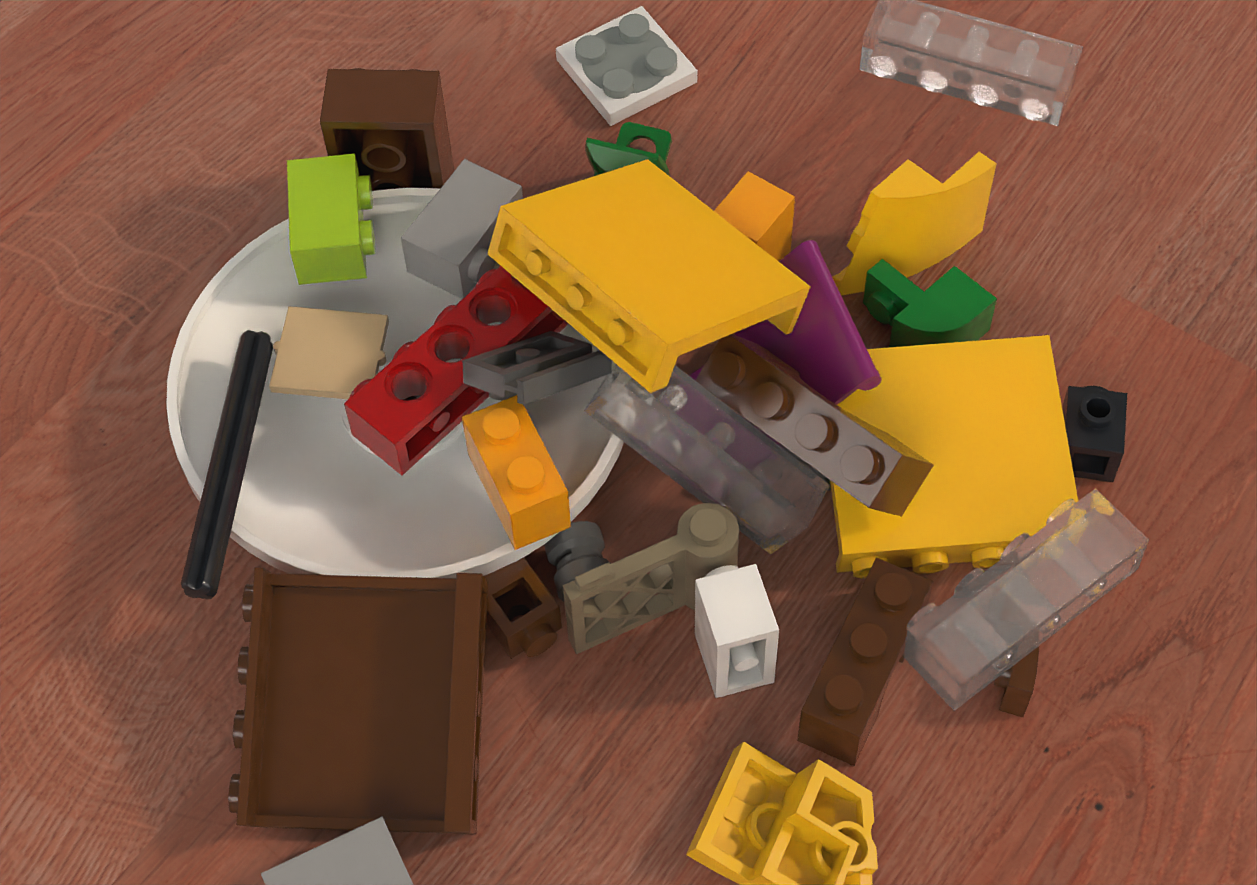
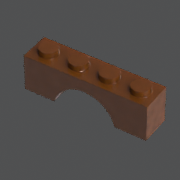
M733 334L723 337L718 341L694 381L696 384L868 508L902 517L934 466L932 463L890 434L859 419L822 396L799 377L800 372L761 345Z

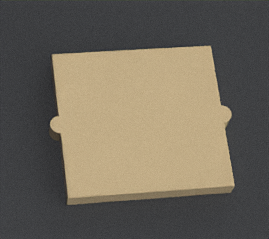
M288 306L281 339L273 344L276 359L269 384L270 391L272 393L349 399L352 391L359 383L366 379H372L378 374L379 366L386 364L383 348L389 324L388 315Z

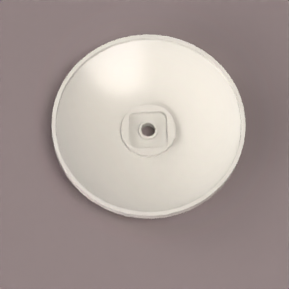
M397 188L372 191L373 209L363 210L364 221L372 220L376 254L366 255L367 278L299 285L290 254L289 219L247 244L207 284L192 306L179 332L170 362L166 401L169 431L175 452L187 481L199 502L201 501L239 338L245 331L266 332L270 335L272 344L280 341L288 306L388 315L389 324L383 348L386 364L379 366V373L392 361L395 353L401 346L418 339L434 325L436 318L446 307L456 305L462 300L407 272L401 237L440 189ZM495 262L493 269H497L500 265ZM495 322V323H491V324H488V325H497V324H501V323H500V322ZM570 324L559 332L560 334L592 344ZM592 344V353L599 351V349ZM273 348L230 538L249 553L274 568L289 574L456 578V573H482L483 576L490 574L525 557L558 534H553L514 550L468 456L463 422L458 424L401 476L352 435L344 406L348 399L272 393L269 384L276 359ZM451 359L446 362H457L462 359ZM613 361L611 374L524 405L568 490L571 522L590 503L606 481L619 457L628 432L633 409L634 379ZM488 397L473 412L501 402V400Z

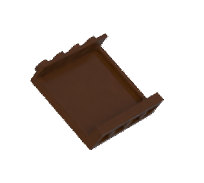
M254 567L253 584L245 585L242 598L243 619L245 622H251L249 647H241L238 657V680L241 685H246L244 710H237L233 724L235 748H242L240 774L232 775L228 793L229 810L231 813H237L236 825L263 828L354 830L383 817L389 832L477 834L488 582L482 573H456V578L272 574L265 568Z

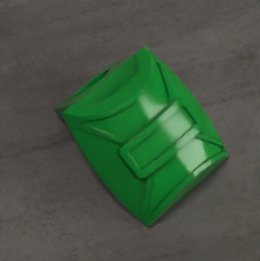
M626 122L620 128L616 144L587 138L585 151L594 171V176L647 159L670 176L666 160L672 143V137L666 130ZM640 138L648 139L655 144L656 153L628 146L634 140Z

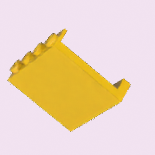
M648 159L500 206L487 255L650 393L666 387L678 356L766 319L786 335L792 333L811 287Z
M1050 335L867 349L875 368L882 378L881 383L871 390L857 389L837 405L868 424L890 434L934 466L902 517L868 508L830 480L839 546L836 572L853 571L854 577L866 578L876 557L898 567H912L916 573L939 572L947 569L949 563L972 562L973 567L986 569L1002 566L1008 563L1010 558L1031 557L1032 562L1038 564L1054 563L1066 559L1068 554L1074 551L1083 538L1084 530Z

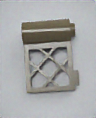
M713 503L694 505L685 511L678 521L677 535L612 564L610 562L576 576L574 581L563 585L568 640L575 653L579 654L686 605L695 610V580L705 577L716 568L728 565L737 566L739 525L736 517L729 509Z

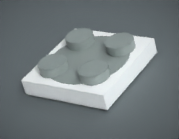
M643 6L556 48V58L559 64L610 126L697 83L698 70Z

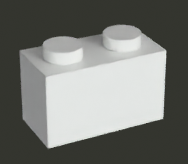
M756 564L741 568L733 565L722 566L710 571L705 577L695 580V637L715 698L771 684L775 680L779 627Z

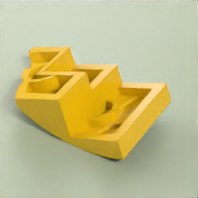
M978 152L950 178L941 183L907 159L870 192L861 212L860 221L853 230L846 245L854 255L847 267L839 274L832 276L840 294L847 295L864 292L867 271L881 259L908 278L944 260L981 233L997 163L981 152Z
M742 742L733 749L686 855L740 885H873L872 874L878 869L877 849L871 836V829L874 823L872 792L819 759L796 774L746 742Z

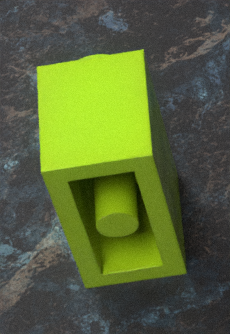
M355 154L287 160L290 254L299 285L367 278L366 255L376 254L372 220L364 221L363 210L373 209V197L369 175L359 176Z

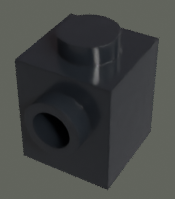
M1068 386L1062 410L1074 477L1114 482L1124 455L1127 393L1108 391L1100 386Z

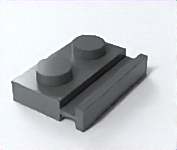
M548 331L462 360L464 384L489 392V397L495 400L503 401L517 395V403L522 405L612 373V360L600 350L592 353V344L553 331Z

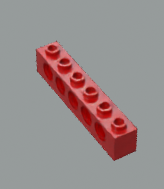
M502 266L487 271L468 295L456 305L446 307L438 315L434 325L418 339L401 346L395 353L392 361L372 379H366L354 388L349 399L344 403L352 435L403 476L460 424L463 416L472 413L489 397V392L463 383L462 360L548 331L559 333L568 323ZM495 322H500V323H501V324H497V325H488V324L495 323ZM451 359H462L457 362H446ZM410 396H421L415 400H403Z

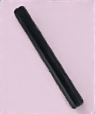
M247 330L239 338L181 580V586L184 589L185 595L191 598L212 599L217 594L273 351V344L270 341L271 337L263 331L254 332Z

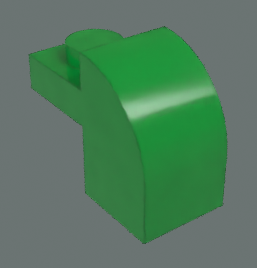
M883 259L867 271L863 304L877 321L892 326L889 347L978 341L990 330L997 301L995 296L956 266H953L928 289L923 291Z

